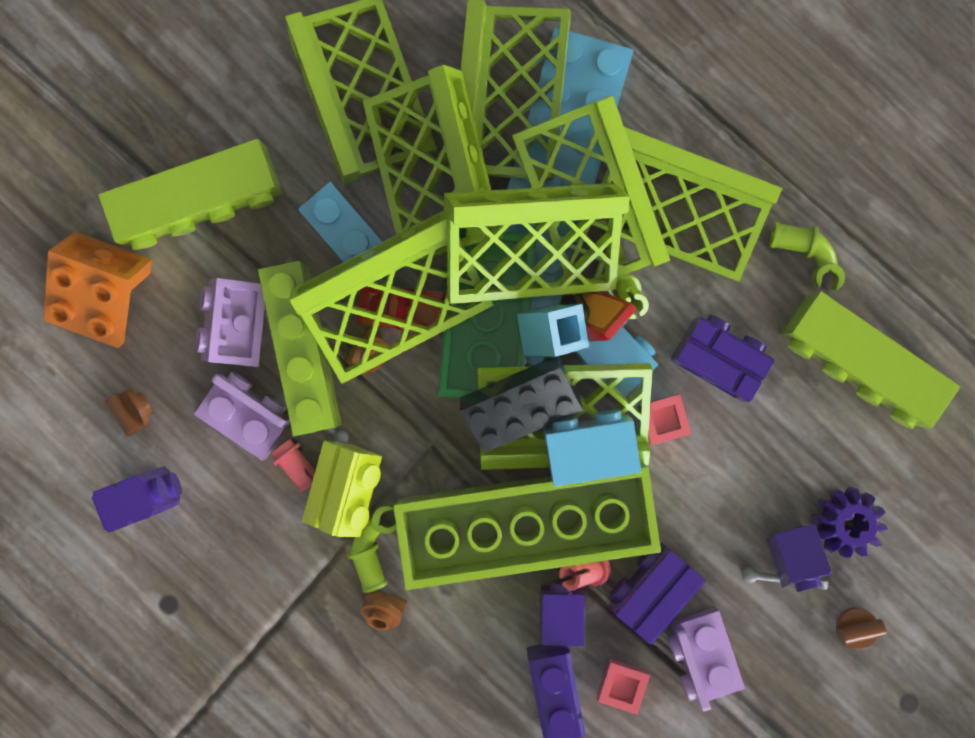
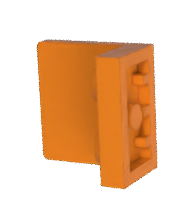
M75 231L48 250L44 320L115 348H120L125 342L131 290L151 274L152 259Z

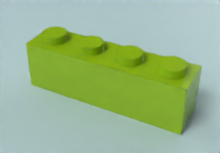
M255 139L98 194L115 243L132 247V250H142L156 245V238L170 233L173 237L189 234L195 231V225L210 220L211 223H219L229 220L235 216L234 211L250 206V209H260L274 203L273 197L283 194L268 148L259 139Z
M295 261L258 269L293 437L341 426L342 421L330 364L301 315L298 316L289 301L291 289L311 279L309 266L301 261ZM316 312L313 315L320 327H322L319 312Z
M821 291L807 294L780 334L790 341L788 348L805 359H810L811 356L824 364L822 371L841 383H844L845 380L858 387L856 394L875 406H879L880 403L893 411L890 417L908 429H913L915 426L933 428L961 387Z

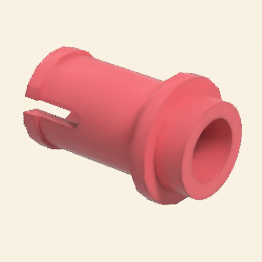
M288 439L270 454L275 459L272 464L274 466L279 464L297 486L299 492L302 493L312 485L316 470L298 449L301 446L300 443L294 444L291 439Z
M609 560L561 567L559 577L560 579L568 576L573 577V579L562 583L570 591L589 584L599 586L603 585L610 576L611 565Z

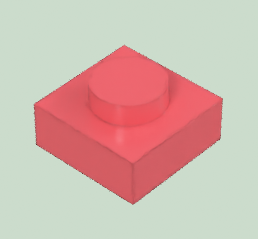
M681 394L650 401L649 445L691 435Z
M609 658L596 695L597 701L638 715L650 678L648 670Z

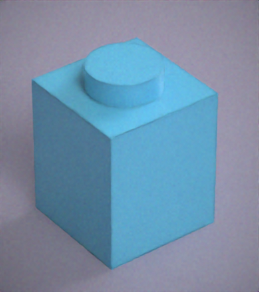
M582 304L549 305L517 313L524 356L556 357L589 347Z

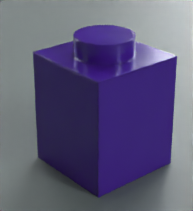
M815 524L776 533L766 539L782 588L795 585L797 592L822 586L820 578L832 574Z
M566 579L551 580L550 585H541L540 637L542 645L584 646L585 594L582 587L573 591L567 590L562 585L563 582L568 581Z

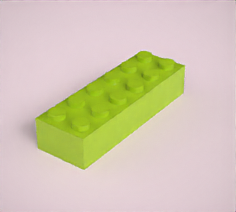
M641 465V473L555 487L551 476L398 498L393 504L406 590L661 552L649 467L646 465Z

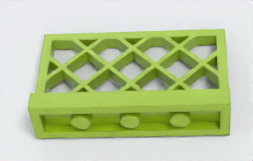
M360 0L303 17L302 12L285 16L287 36L342 185L356 182L359 177L380 171L377 160L364 164L359 151L365 136L372 139L368 121L366 120L364 126L348 119L345 108L351 97L362 103L363 100L370 98L354 90L363 72L384 82L379 94L386 92L389 85L397 88L412 82L383 1ZM375 10L380 25L374 36L353 26L358 14ZM350 17L348 22L341 20ZM330 23L342 29L343 32L335 48L318 40L314 27ZM382 32L385 36L386 42L379 39ZM349 33L370 44L362 61L341 51ZM375 47L392 55L394 64L388 75L367 64ZM323 52L331 55L328 62H326ZM336 59L358 69L349 87L332 78L330 71ZM396 71L398 72L401 81L393 78ZM338 91L345 94L342 102L340 100ZM417 96L412 109L424 115ZM386 105L378 107L380 112L396 119L399 113ZM410 117L405 122L406 125L419 132L424 124L415 118L414 120ZM351 129L360 133L357 140H355ZM431 133L422 149L428 154L435 153L437 150ZM396 142L393 150L399 153L390 155L392 166L405 163L410 154L409 149Z
M484 0L467 1L461 71L482 153L483 149L497 138L510 154L497 166L485 165L488 176L528 179L517 149L513 151L501 137V134L518 119L527 129L532 127L523 115L541 99L550 108L551 119L561 115L571 20L570 9L487 6ZM496 19L514 20L521 30L503 45L495 36ZM522 20H532V21H530V22L526 25ZM544 21H559V35L545 47L532 31ZM528 36L540 52L522 67L509 51ZM495 44L499 50L493 54V45ZM558 47L557 59H555L551 53ZM505 56L516 68L517 72L499 87L490 77L491 67ZM547 58L555 68V77L540 89L528 73L542 60ZM524 78L536 94L517 109L505 93L519 80ZM489 85L495 90L490 96H488ZM553 90V99L551 102L546 95ZM501 97L514 113L497 128H494L486 119L487 108ZM486 125L491 133L484 138ZM560 126L548 131L559 136ZM543 134L527 139L524 142L526 149L538 141L547 151V163L556 140L549 137L547 144L542 138ZM556 155L555 160H554V162H553V164H552V166H551V167L554 168V169H556V159H557V155ZM514 160H515V161L518 163V165L520 166V167H507V166H509ZM534 168L539 180L544 169ZM549 172L546 180L554 181L555 174Z
M441 65L428 70V76L363 100L396 235L423 221L420 216L429 198L444 207V198L433 192L442 171L453 177L455 188L452 193L491 190L461 70ZM430 88L434 103L426 117L412 109L419 92ZM405 98L403 103L399 99ZM389 103L400 108L391 130L382 125L378 107ZM409 115L424 123L414 144L399 136ZM432 128L442 134L444 146L438 159L422 150ZM396 142L410 150V154L401 171L392 166L390 158ZM419 156L434 165L425 186L410 177ZM406 183L421 192L412 212L402 206L400 198ZM486 226V227L489 228L490 230H492L495 226ZM479 227L465 228L467 237L460 240L464 248L479 244L486 234ZM501 234L498 238L502 239L503 234ZM447 245L435 250L433 257L446 254ZM426 256L416 260V262L425 260Z
M613 95L604 96L587 105L512 135L531 188L543 187L549 172L571 181L569 186L577 184L590 185L579 180L589 156L605 162L608 173L603 184L612 182L630 196L628 214H622L621 223L622 230L626 222L630 235L621 231L620 237L634 243L639 258L624 264L618 263L617 278L651 264L655 267L670 261ZM588 115L594 132L587 147H581L564 139L571 121ZM563 125L559 136L548 132V130ZM538 134H543L556 140L546 165L529 157L524 140ZM596 140L602 155L592 151ZM562 143L584 153L573 177L551 167ZM533 165L544 169L539 181ZM596 220L592 223V225L608 231V225ZM560 221L553 222L547 228L553 246L562 239L557 231ZM591 225L583 232L585 235H587ZM579 236L576 244L572 243L569 248L573 249L569 259L565 251L561 255L573 265L578 253L585 254L588 249L581 247L584 240ZM599 255L595 258L599 260L593 276L586 279L604 278V272L602 271L605 267V261ZM559 260L565 274L569 269Z
M624 127L635 160L644 177L642 179L643 183L646 182L655 203L652 209L653 211H658L666 232L661 234L662 238L669 237L673 246L665 245L668 255L740 282L773 204L777 203L783 188ZM645 165L659 171L649 176ZM606 169V172H605V174H604V177H603V179H602L601 184H603V182H604V180H605V178H606V176H607V173H608V170H607V169ZM665 173L675 176L682 193L660 203L651 180ZM684 180L698 186L687 190ZM704 188L714 191L720 208L699 217L690 195ZM722 195L737 201L726 205ZM684 198L693 220L671 229L662 207ZM743 203L758 208L759 210L752 226L737 232L729 210ZM723 213L731 235L710 244L701 222ZM595 219L596 221L608 225V222L603 221L601 219ZM696 225L704 247L690 253L681 251L674 234ZM622 228V232L630 235L629 230ZM745 234H748L746 241L743 245L740 237ZM734 240L740 255L734 269L730 270L718 265L712 249ZM707 252L711 262L696 256Z
M614 183L444 193V211L447 214V299L449 303L457 304L616 290L622 214H628L630 196ZM609 218L608 231L594 244L583 232L595 219ZM572 220H580L576 225L572 222ZM565 221L572 229L553 247L541 234L553 222ZM529 223L538 224L533 228ZM522 224L530 232L511 250L498 237L510 225ZM486 226H495V227H494L492 230H490V229L487 228ZM479 227L486 236L468 253L459 245V228ZM580 236L591 248L572 265L561 254ZM538 239L549 252L531 269L520 256ZM495 242L507 255L489 272L477 259ZM459 253L464 257V259L460 263ZM599 255L605 261L604 278L586 279L581 272ZM558 258L569 270L557 282L546 283L540 275ZM514 262H517L527 274L516 285L505 286L498 278ZM471 265L486 276L474 289L459 290V277Z
M444 210L291 289L289 301L298 316L301 315L341 384L494 306L492 301L473 302L466 307L450 304L447 299V291L443 301L421 294L427 273L447 278L446 270L430 266L435 250L447 245V214ZM459 238V245L464 248V246H463V244H462V242H461V240H460V238ZM459 253L460 263L464 259V257ZM426 256L424 264L416 262V260ZM471 265L466 270L469 277L461 275L459 282L476 287L481 280L474 266ZM404 266L421 270L415 292L391 286L397 270ZM387 276L385 284L377 282V280ZM368 286L383 291L376 312L353 306L358 290ZM389 293L412 299L406 320L382 314ZM349 295L347 304L339 302V300ZM418 301L441 308L435 323L427 327L412 323ZM327 306L344 311L338 332L320 327L313 314ZM447 310L454 312L445 317ZM350 313L374 319L368 340L344 334ZM380 321L403 328L398 342L390 346L373 342ZM409 330L416 331L407 337ZM327 337L336 340L333 348ZM341 341L365 348L361 361L346 369L337 356ZM371 349H372V350H375V351H379V352H377V353H375V354L369 356Z
M651 363L564 365L574 385L581 379H593L600 385L586 399L580 395L583 411L569 417L579 418L583 413L587 412L595 418V413L599 411L593 405L606 393H610L621 403L614 410H621V415L629 410L639 418L638 428H635L640 465H649L650 448L648 434L652 385ZM528 367L478 368V390L487 386V382L499 381ZM641 377V386L628 398L615 388L624 378ZM640 401L638 408L635 404ZM534 431L485 453L480 446L481 470L549 468L544 431Z

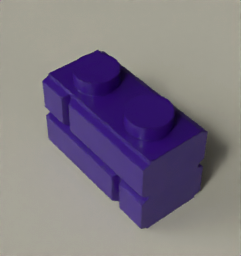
M709 314L707 319L703 317L694 318L670 361L737 400L749 403L774 363V358L764 353L767 346L747 335L744 336L743 340L729 333L730 324L714 315Z
M164 466L93 491V497L91 498L103 529L110 533L179 505L182 487L177 475L174 472H170Z
M662 542L660 543V553L641 555L637 561V565L640 567L630 580L626 577L622 578L610 593V597L613 600L609 605L613 613L651 645L706 581Z
M540 644L526 648L543 738L585 737L584 722L568 646Z

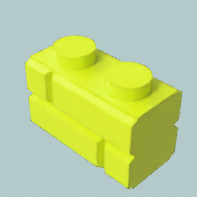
M324 440L302 522L319 528V530L332 536L360 537L363 528L369 520L368 508L373 490L380 480L381 472L379 468L383 456L352 444Z

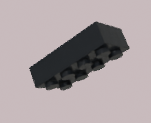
M559 356L546 359L460 397V413L484 453L583 411L581 397Z

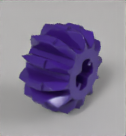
M848 487L845 493L835 488L830 492L831 502L823 498L817 500L819 506L824 509L823 513H815L811 517L813 521L822 524L817 528L820 539H825L823 546L827 551L833 553L838 550L840 556L849 559L854 551L862 557L868 556V543L876 547L882 546L880 540L875 535L877 531L883 532L888 530L886 524L877 521L886 511H884L883 507L873 506L876 498L872 494L867 492L860 494L859 489L855 487ZM854 518L852 525L848 524L844 527L845 520H852Z

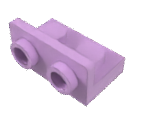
M221 278L209 279L208 286H203L200 294V310L205 311L204 328H198L195 341V350L201 353V361L259 367L265 311L261 284Z
M233 371L229 375L226 373L215 374L211 380L214 383L213 387L194 415L260 460H265L290 424L289 416L284 413L287 407L272 396L265 395L264 398H261L250 390L253 384L249 380Z
M716 607L671 621L670 626L673 636L667 637L675 661L682 660L686 675L680 676L689 701L696 700L704 712L711 709L710 700L745 689L720 611Z

